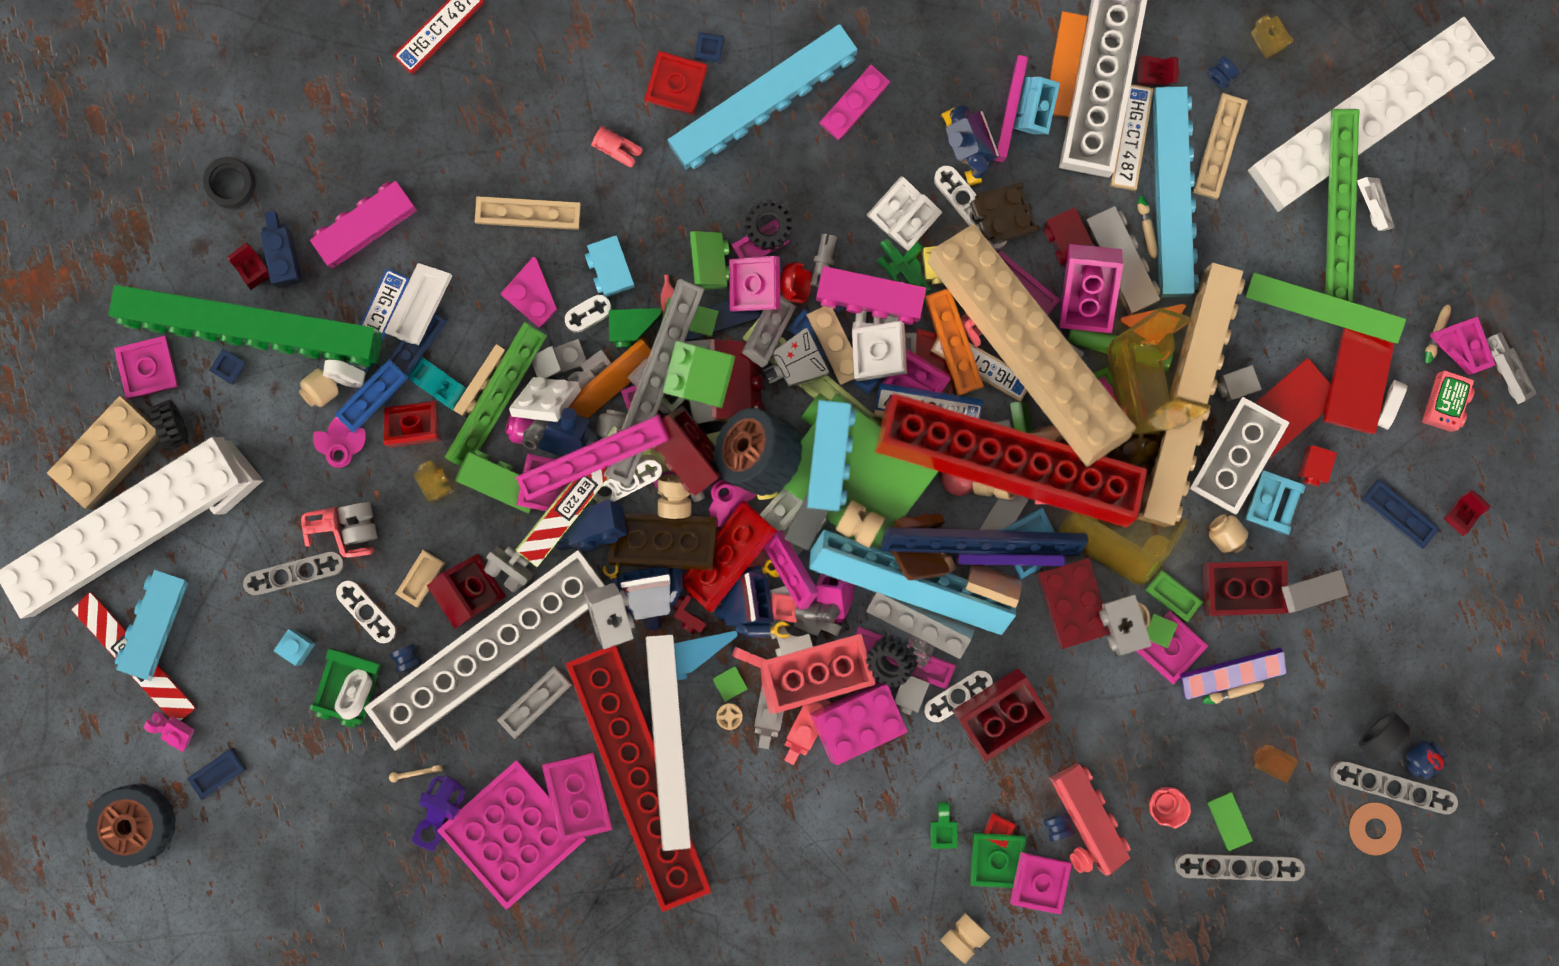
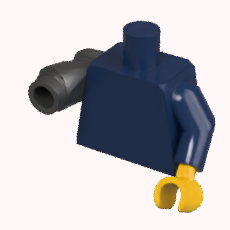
M565 408L562 410L561 418L558 422L536 419L523 432L522 445L530 450H535L539 445V449L562 457L600 439L592 430L591 421L588 418L577 415L576 411L572 408Z

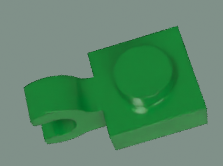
M937 802L938 821H930L931 849H958L957 821H949V803Z

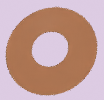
M1365 804L1356 810L1351 818L1349 825L1351 839L1355 846L1366 854H1385L1397 845L1401 837L1400 819L1396 812L1385 804ZM1377 818L1384 822L1386 832L1382 838L1371 839L1367 836L1365 826L1369 820Z

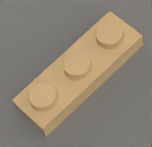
M822 307L807 314L811 327L840 386L854 380L853 349L833 308Z
M497 344L495 345L453 409L455 412L463 417L471 413L478 397L486 388L507 351Z

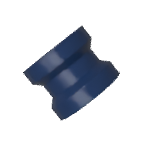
M1222 56L1217 61L1218 64L1215 67H1210L1207 70V75L1215 85L1225 89L1229 85V81L1236 79L1240 72L1231 60Z
M414 644L390 654L391 659L396 661L397 673L422 664L421 659L416 657V647Z
M1068 813L1058 814L1043 821L1044 825L1049 828L1050 833L1048 837L1050 841L1060 840L1075 834L1074 829L1069 825L1070 817Z

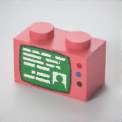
M1447 371L1437 373L1422 423L1450 432L1459 430V427L1462 428L1467 418V413L1464 412L1466 405L1471 402L1474 396L1475 388H1472L1474 380Z

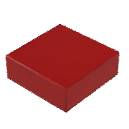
M991 813L983 833L1012 835L1017 824ZM986 839L1004 848L1007 847L1009 842L1007 840Z

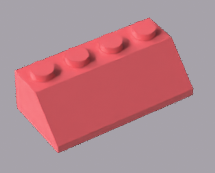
M862 634L761 661L762 687L769 713L782 712L876 685L872 671H869L867 668L870 664H866L868 657Z
M1076 763L1051 776L1050 780L1084 844L1092 854L1098 870L1105 876L1110 875L1130 859L1127 852L1131 848L1124 836L1119 838L1115 830L1118 824L1112 813L1107 814L1102 805L1106 802L1099 789L1094 791L1090 784V781L1093 780L1091 773L1086 766L1081 767L1080 764Z

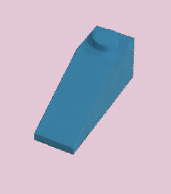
M737 631L674 643L677 681L687 679L686 673L694 671L738 636Z

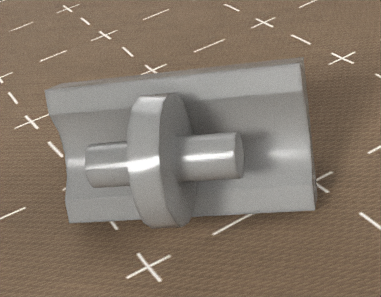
M497 546L486 557L488 562L484 571L496 578L503 570L509 575L504 585L512 592H516L522 585H526L536 574L526 567L530 561L510 546L506 550Z

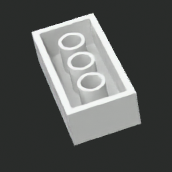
M1242 397L1190 490L1237 515L1289 422Z

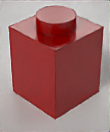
M1314 445L1307 446L1297 477L1304 478L1305 484L1315 487L1328 483L1337 452Z

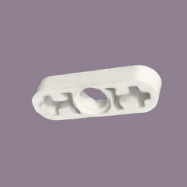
M353 581L342 582L336 591L338 600L377 642L389 643L393 641L397 635V628L390 618L359 584ZM354 587L353 595L357 599L363 596L365 600L360 601L353 609L351 605L356 602L350 597L344 598L346 593L344 588ZM366 604L374 609V615L369 620H365L360 616V608ZM379 615L382 617L378 621L381 626L390 627L388 630L390 636L388 638L386 636L379 637L378 634L381 631L376 625H373L372 629L369 624L378 619Z
M975 671L928 700L924 706L926 718L932 722H940L954 713L952 710L948 711L947 706L940 710V717L936 715L931 716L929 714L932 710L930 705L933 703L937 706L944 703L941 697L945 695L948 704L955 709L961 704H955L951 700V692L954 689L959 688L965 692L964 702L972 697L963 683L968 681V685L971 686L976 682L975 677L977 675L980 678L986 677L987 681L984 683V689L993 684L991 676L985 671ZM976 687L972 691L977 695L984 689Z

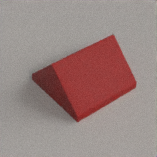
M436 401L384 408L383 442L385 446L393 448L442 441Z

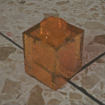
M1265 744L1263 748L1260 747L1254 756V761L1256 762L1254 768L1282 782L1288 783L1299 759L1271 745Z

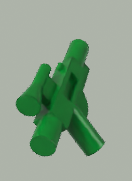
M888 238L881 242L880 246L887 253L892 263H888L885 255L876 262L886 269L894 281L900 280L897 275L901 273L908 282L907 284L925 287V296L930 295L929 291L932 289L921 276V266L916 258L923 250V247L916 242L902 256Z

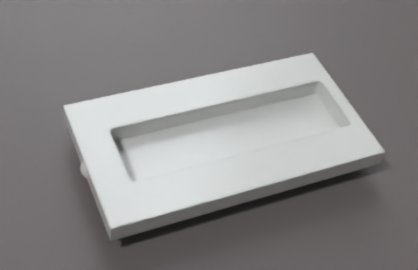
M418 263L385 333L402 341L419 345L452 275L437 268Z

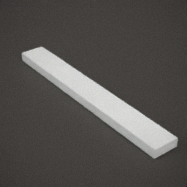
M673 635L646 637L662 848L663 851L690 848Z

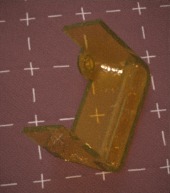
M1158 308L1113 339L1109 345L1108 358L1117 404L1136 427L1133 434L1179 429L1210 410V406L1205 403L1179 396L1170 401L1162 361L1173 353L1175 348L1173 333L1191 322L1189 316Z
M1068 510L1059 525L1058 532L1087 533L1089 541L1082 554L1134 585H1143L1152 578L1168 558L1189 521L1181 519L1177 522L1168 538L1161 535L1151 536L1146 540L1142 548L1097 521L1098 519Z

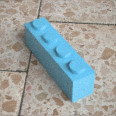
M819 400L807 508L840 511V506H846L847 490H842L843 479H849L850 463H845L846 452H852L853 437L848 436L849 426L855 425L856 410H851V404Z
M154 570L153 575H148L144 584L145 596L143 600L139 599L134 610V614L137 617L134 624H130L125 633L127 643L124 650L120 649L117 654L115 664L118 666L116 670L151 682L187 588V581Z

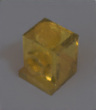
M1269 15L1262 17L1255 22L1257 27L1251 32L1266 59L1287 48L1294 41L1292 36L1288 35L1277 15L1273 18H1270ZM1272 29L1276 36H1271L1268 30Z
M431 460L418 466L419 471L413 474L424 496L430 503L454 491L452 486L445 485L448 479L442 468L437 469Z

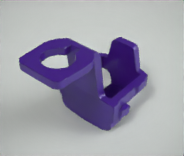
M435 776L430 782L427 792L422 793L419 805L428 809L426 820L421 821L412 837L413 844L431 852L435 851L442 839L437 830L444 824L445 817L454 820L460 810L458 807L465 797V789L456 779L449 776ZM437 781L441 782L437 793L432 795L431 793ZM461 791L455 804L450 803L449 798L452 792ZM432 825L435 827L436 837L432 842H424L420 838V833Z

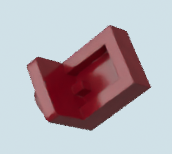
M1146 55L1138 57L1137 83L1159 87L1177 83L1179 58L1170 57L1162 59Z
M245 243L227 256L228 261L235 267L250 290L270 277L267 266L249 243Z
M1470 490L1456 500L1444 517V520L1464 536L1469 533L1478 518L1487 512L1491 506L1474 490Z
M689 594L685 598L680 596L673 607V610L676 611L674 617L683 622L681 627L688 632L694 634L697 630L702 633L706 623L685 611L692 596Z

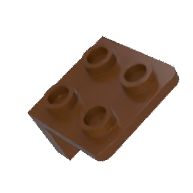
M925 513L917 517H901L894 522L893 527L940 529L945 521L941 513L931 515ZM892 551L905 578L909 581L943 576L950 571L942 553Z

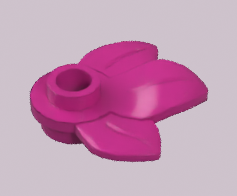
M337 417L330 423L327 433L316 431L313 435L315 448L320 453L326 455L327 462L335 468L346 467L351 462L352 455L362 450L366 440L364 428H359L355 433H352ZM339 450L344 453V457L341 460H337L335 457L336 452Z
M720 479L711 488L713 501L709 508L710 516L717 517L718 527L721 528L742 501L747 503L757 494H753L724 479ZM721 488H727L725 495H719Z

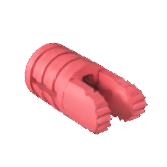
M603 125L596 133L591 144L594 148H598V150L603 151L605 154L631 168L635 160L626 152L639 156L643 151L640 146L619 136V134L612 132V130L607 129Z

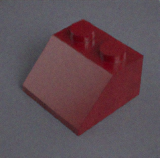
M478 553L441 573L426 585L454 629L471 621L506 598L495 578L484 571L486 565Z

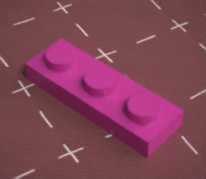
M870 65L820 121V125L839 141L887 88L890 81Z
M783 530L776 531L764 546V550L799 610L807 609L819 591L790 541L785 539L786 535Z

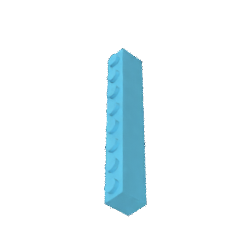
M840 24L673 135L668 139L669 146L686 170L690 167L693 169L699 167L706 161L705 157L710 153L718 154L727 147L726 143L733 138L735 140L742 138L749 132L747 130L755 123L759 126L770 118L768 114L776 109L782 111L791 104L790 100L795 96L799 95L802 97L813 89L811 85L819 80L821 83L825 82L834 75L833 71L840 66L845 68L855 61L854 57L857 55L856 46Z
M1156 87L1152 95L1158 281L1161 291L1159 298L1190 297L1195 293V290H1198V275L1194 274V264H1197L1198 255L1197 249L1193 248V238H1196L1197 228L1196 223H1192V213L1195 212L1196 201L1195 197H1191V187H1194L1195 175L1194 171H1190V161H1193L1194 149L1193 146H1189V136H1192L1193 122L1188 120V110L1192 108V96L1187 94V87Z
M823 530L811 549V570L1002 635L1016 616V608L966 590L967 579L947 573L943 576L909 581L905 578L892 553L872 546L867 548L855 540L827 530Z

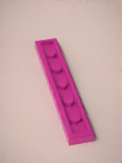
M656 415L516 476V479L526 501L668 441L670 437L660 415Z

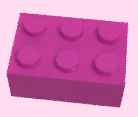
M1069 244L1059 310L1060 328L1112 333L1123 268L1122 249Z
M877 682L875 683L876 685L866 687L810 713L829 761L836 766L907 733V729L886 683Z

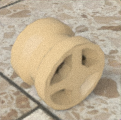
M727 703L719 708L716 719L720 727L732 730L740 725L743 714L739 706Z

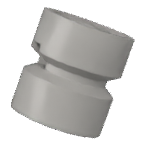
M371 502L352 504L337 509L339 522L344 525V528L341 530L344 545L367 542L378 538L376 526L370 522V519L373 517ZM356 518L359 520L360 524H355Z

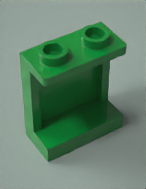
M330 648L325 658L328 661L314 703L310 706V710L316 711V717L330 720L332 716L341 719L340 724L355 728L356 724L362 725L365 722L367 712L364 707L371 703L383 664ZM355 670L366 671L372 678V686L365 704L358 716L352 719H343L336 712L335 703L344 681Z

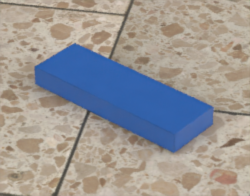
M388 359L334 415L352 433H355L409 377L391 359Z

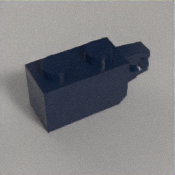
M277 212L264 213L267 227L262 228L260 236L271 284L279 288L303 282L291 231L287 229L286 223L280 224Z
M608 499L584 508L555 544V548L560 551L577 548L582 552H589L594 550L596 546L604 543H614L618 538L626 536L627 530L623 506Z

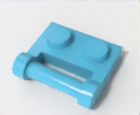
M1262 470L1244 520L1278 533L1289 535L1291 531L1289 526L1300 494L1304 493L1306 486ZM1288 488L1291 491L1280 523L1273 520L1284 489Z

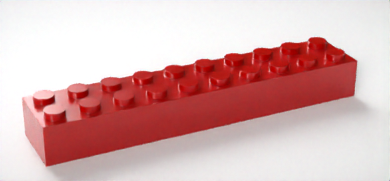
M893 393L886 404L875 452L1126 528L1138 518L1147 469L1105 456L1087 467L1071 446Z
M618 645L598 650L566 663L661 911L664 912L712 893L711 884L690 830V848L663 851L654 738Z

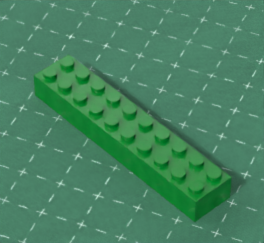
M114 285L108 315L117 319L116 324L124 325V327L139 330L141 325L142 328L149 329V331L165 334V331L168 330L169 333L185 338H191V334H194V337L209 342H216L217 338H220V341L226 342L229 345L242 347V342H244L246 345L252 346L253 349L267 351L268 347H272V350L287 355H293L294 351H298V354L303 355V357L319 359V355H323V358L343 362H345V359H350L349 362L355 363L354 365L370 368L371 363L378 365L383 333L374 327Z

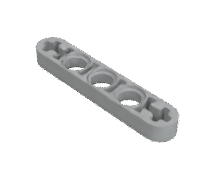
M1345 761L1336 762L1330 770V775L1334 782L1364 792L1447 815L1453 813L1458 807L1457 797L1454 793ZM1346 766L1347 772L1357 774L1356 780L1349 777H1344L1341 780V775L1337 774L1338 769L1342 770ZM1367 773H1372L1375 776V784L1370 788H1366L1362 783V778ZM1393 780L1398 781L1401 786L1400 792L1396 795H1391L1387 790L1389 782ZM1419 787L1423 788L1426 792V797L1422 802H1416L1413 799V791ZM1447 795L1450 805L1442 809V804L1432 802V797L1444 799Z
M1183 853L1178 855L1174 861L1175 871L1185 878L1297 881L1302 878L1305 872L1302 861L1292 856ZM1188 858L1190 863L1199 864L1198 858H1202L1200 863L1202 873L1198 874V868H1189L1188 872L1185 873V869L1180 867V863H1185V859ZM1210 859H1217L1220 863V869L1214 874L1208 873L1206 870V863ZM1236 860H1243L1246 864L1245 872L1239 875L1235 874L1232 870L1233 863ZM1265 860L1272 864V871L1268 875L1260 874L1258 869L1259 864ZM1280 860L1279 865L1286 867L1290 866L1291 862H1293V865L1298 867V871H1293V876H1290V872L1279 870L1280 876H1277L1279 869L1277 861Z

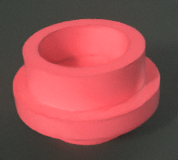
M1082 847L1074 849V853L1070 855L1074 868L1079 873L1090 872L1093 869L1094 863L1092 854Z

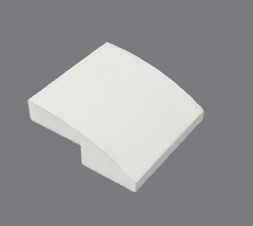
M900 177L867 216L893 240L909 251L941 215L942 211L925 195L920 194L904 177Z
M783 488L760 515L777 531L783 530L785 535H787L803 502ZM824 519L819 531L827 523V519ZM790 542L796 554L799 555L804 548Z

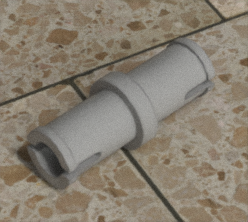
M821 234L818 255L814 256L813 262L816 264L810 285L819 287L823 266L831 267L834 265L832 258L838 237Z

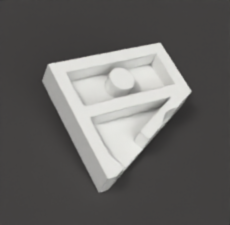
M1366 177L1357 180L1371 212L1370 218L1373 226L1377 227L1378 231L1395 228L1380 178Z

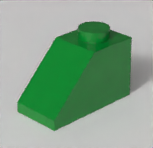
M661 308L609 310L610 343L616 344V348H630L631 344L642 339L662 318Z

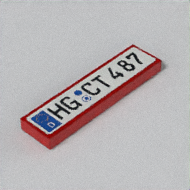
M448 0L393 57L413 75L485 3L484 0Z

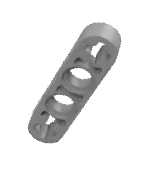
M326 552L251 572L244 578L243 587L251 595H263L340 574L344 570L345 560L339 553ZM331 556L334 560L339 561L334 571L329 567L322 568L323 574L320 575V567L316 562L317 559H320V564L328 563ZM304 563H310L314 567V573L309 578L303 577L300 573V568ZM281 569L285 570L289 576L288 581L283 585L275 581V574ZM269 572V581L273 586L272 588H269V583L260 585L258 591L256 588L250 587V583L254 582L253 577L256 576L257 580L268 579L265 574Z

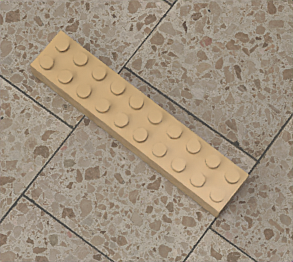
M972 224L932 249L928 260L929 266L1087 467L1129 439L1136 427L975 224Z
M1216 263L1210 264L1203 270L1161 423L1164 428V436L1158 449V455L1154 460L1155 465L1152 468L1151 474L1146 478L1138 520L1163 527L1173 526L1175 521H1180L1183 507L1180 506L1182 496L1186 497L1190 486L1187 476L1189 470L1193 471L1197 456L1193 454L1196 445L1200 446L1204 431L1200 430L1202 421L1207 420L1210 413L1211 405H1207L1210 395H1214L1218 381L1214 377L1216 370L1221 369L1224 361V355L1221 354L1223 345H1227L1231 335V330L1228 329L1230 319L1234 320L1238 310V304H1235L1236 296L1242 293L1245 279H1241L1243 274L1241 270Z

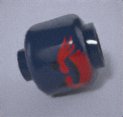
M1423 740L1407 753L1406 757L1409 764L1406 767L1416 778L1421 775L1424 779L1430 780L1446 766L1444 759L1447 756L1434 741L1429 743Z

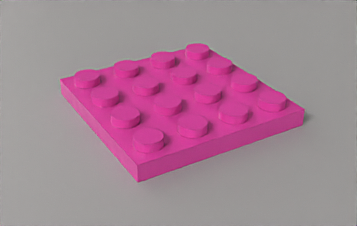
M518 760L459 810L454 820L449 819L437 830L506 910L587 839L582 837L560 843L549 795Z

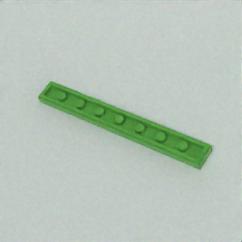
M1331 109L1325 294L1353 302L1359 109Z

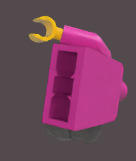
M821 573L816 584V588L819 591L817 603H811L807 609L799 610L797 606L795 617L805 621V623L818 622L819 620H826L829 623L835 624L845 621V617L854 599V584Z

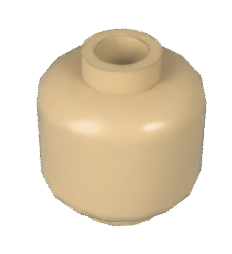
M317 368L300 382L301 389L299 393L310 406L323 407L338 395L339 390L336 385L338 382L323 376V370Z
M1223 514L1214 519L1210 524L1209 537L1222 553H1238L1246 546L1245 541L1248 538V531L1236 516Z

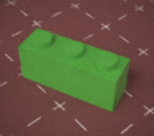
M475 450L474 454L467 452L454 481L529 514L531 508L516 505L520 485L516 479V476L519 474L512 472L513 466L500 460L496 465L488 461L489 455Z

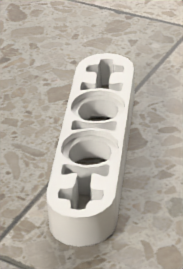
M940 167L934 177L935 185L969 226L975 224L972 220L973 212L969 205L972 200H975V192L953 167ZM941 173L945 175L950 173L952 175L950 179L952 184L955 186L959 182L961 186L955 188L952 194H950L948 191L952 187L948 182L943 184L940 182L942 178ZM960 191L967 192L970 196V202L966 205H960L955 199L956 194ZM990 240L988 241L995 250L1003 248L1007 241H1004L1000 244H993Z
M655 455L641 457L636 468L638 471L636 470L633 476L635 481L630 486L608 478L601 487H609L612 493L607 497H603L597 492L586 507L608 499L615 502L657 480L662 474L661 460ZM646 465L655 466V471L646 470Z

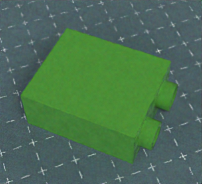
M839 392L830 402L851 404V410H856L855 425L849 426L848 436L853 437L852 452H846L845 463H850L849 479H844L842 490H847L846 506H840V511L829 510L825 519L838 527L848 506L854 500L863 505L867 513L874 511L885 518L870 545L880 549V542L887 528L893 527L897 519L907 514L938 471L876 453L875 448L881 423ZM821 393L817 395L801 417L812 427L801 441V462L798 465V470L792 477V480L784 486L786 490L802 502L810 486L819 400L830 401Z

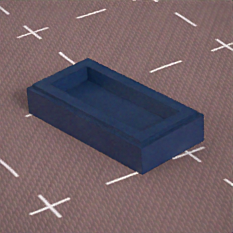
M230 748L188 777L187 780L200 799L204 800L247 769L234 749Z

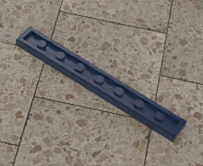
M888 527L880 545L882 551L1080 556L1089 540L1087 533Z

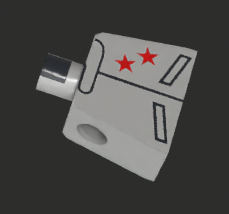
M807 328L772 353L776 364L763 370L769 384L784 378L788 388L829 375V371Z

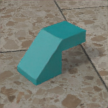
M423 357L408 376L409 380L451 410L455 408L467 389Z

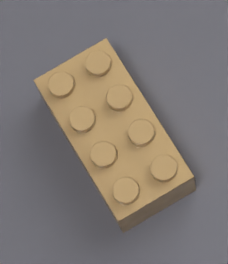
M119 396L47 474L83 508L94 510L159 442V437L155 433L156 430L152 425V421L130 400Z

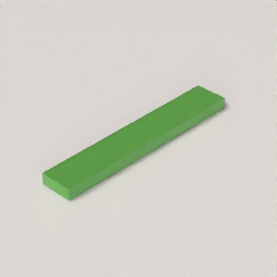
M1255 272L1246 298L1396 344L1399 342L1406 322L1405 318Z
M523 323L445 455L446 459L461 466L467 452L474 454L475 450L480 451L547 335L529 324Z

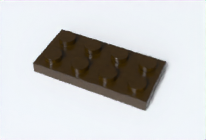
M624 513L627 535L618 538L614 543H610L609 565L713 570L718 519L717 517L704 516L670 519L660 517L658 514Z

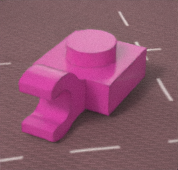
M157 711L153 713L151 720H146L144 729L150 733H162L161 739L181 752L189 746L195 731L172 716L168 720L162 713Z

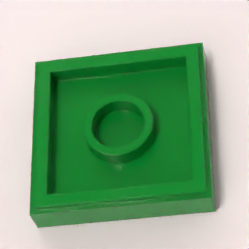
M973 832L970 885L1013 888L1020 853L1026 852V835ZM986 839L1007 840L1009 842L1007 847L1004 848Z

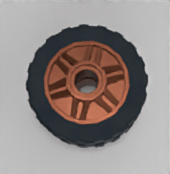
M750 407L740 410L723 425L716 439V446L714 447L716 470L720 472L721 477L725 481L759 496L772 495L782 490L792 480L794 474H796L798 465L801 462V437L797 433V429L790 423L763 409Z
M131 784L102 794L93 803L91 810H89L85 824L86 837L91 845L90 848L102 861L104 860L113 866L133 867L148 862L165 851L164 849L169 846L175 833L176 819L172 805L169 804L165 795H162L159 790L150 788L148 785ZM129 821L132 823V829L129 826Z

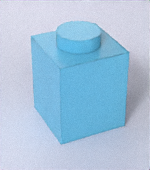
M288 629L274 649V652L293 665L299 666L303 664L316 643L297 630Z

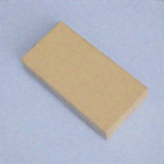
M422 550L395 594L419 608L429 592L426 585L439 576L446 563L426 550Z

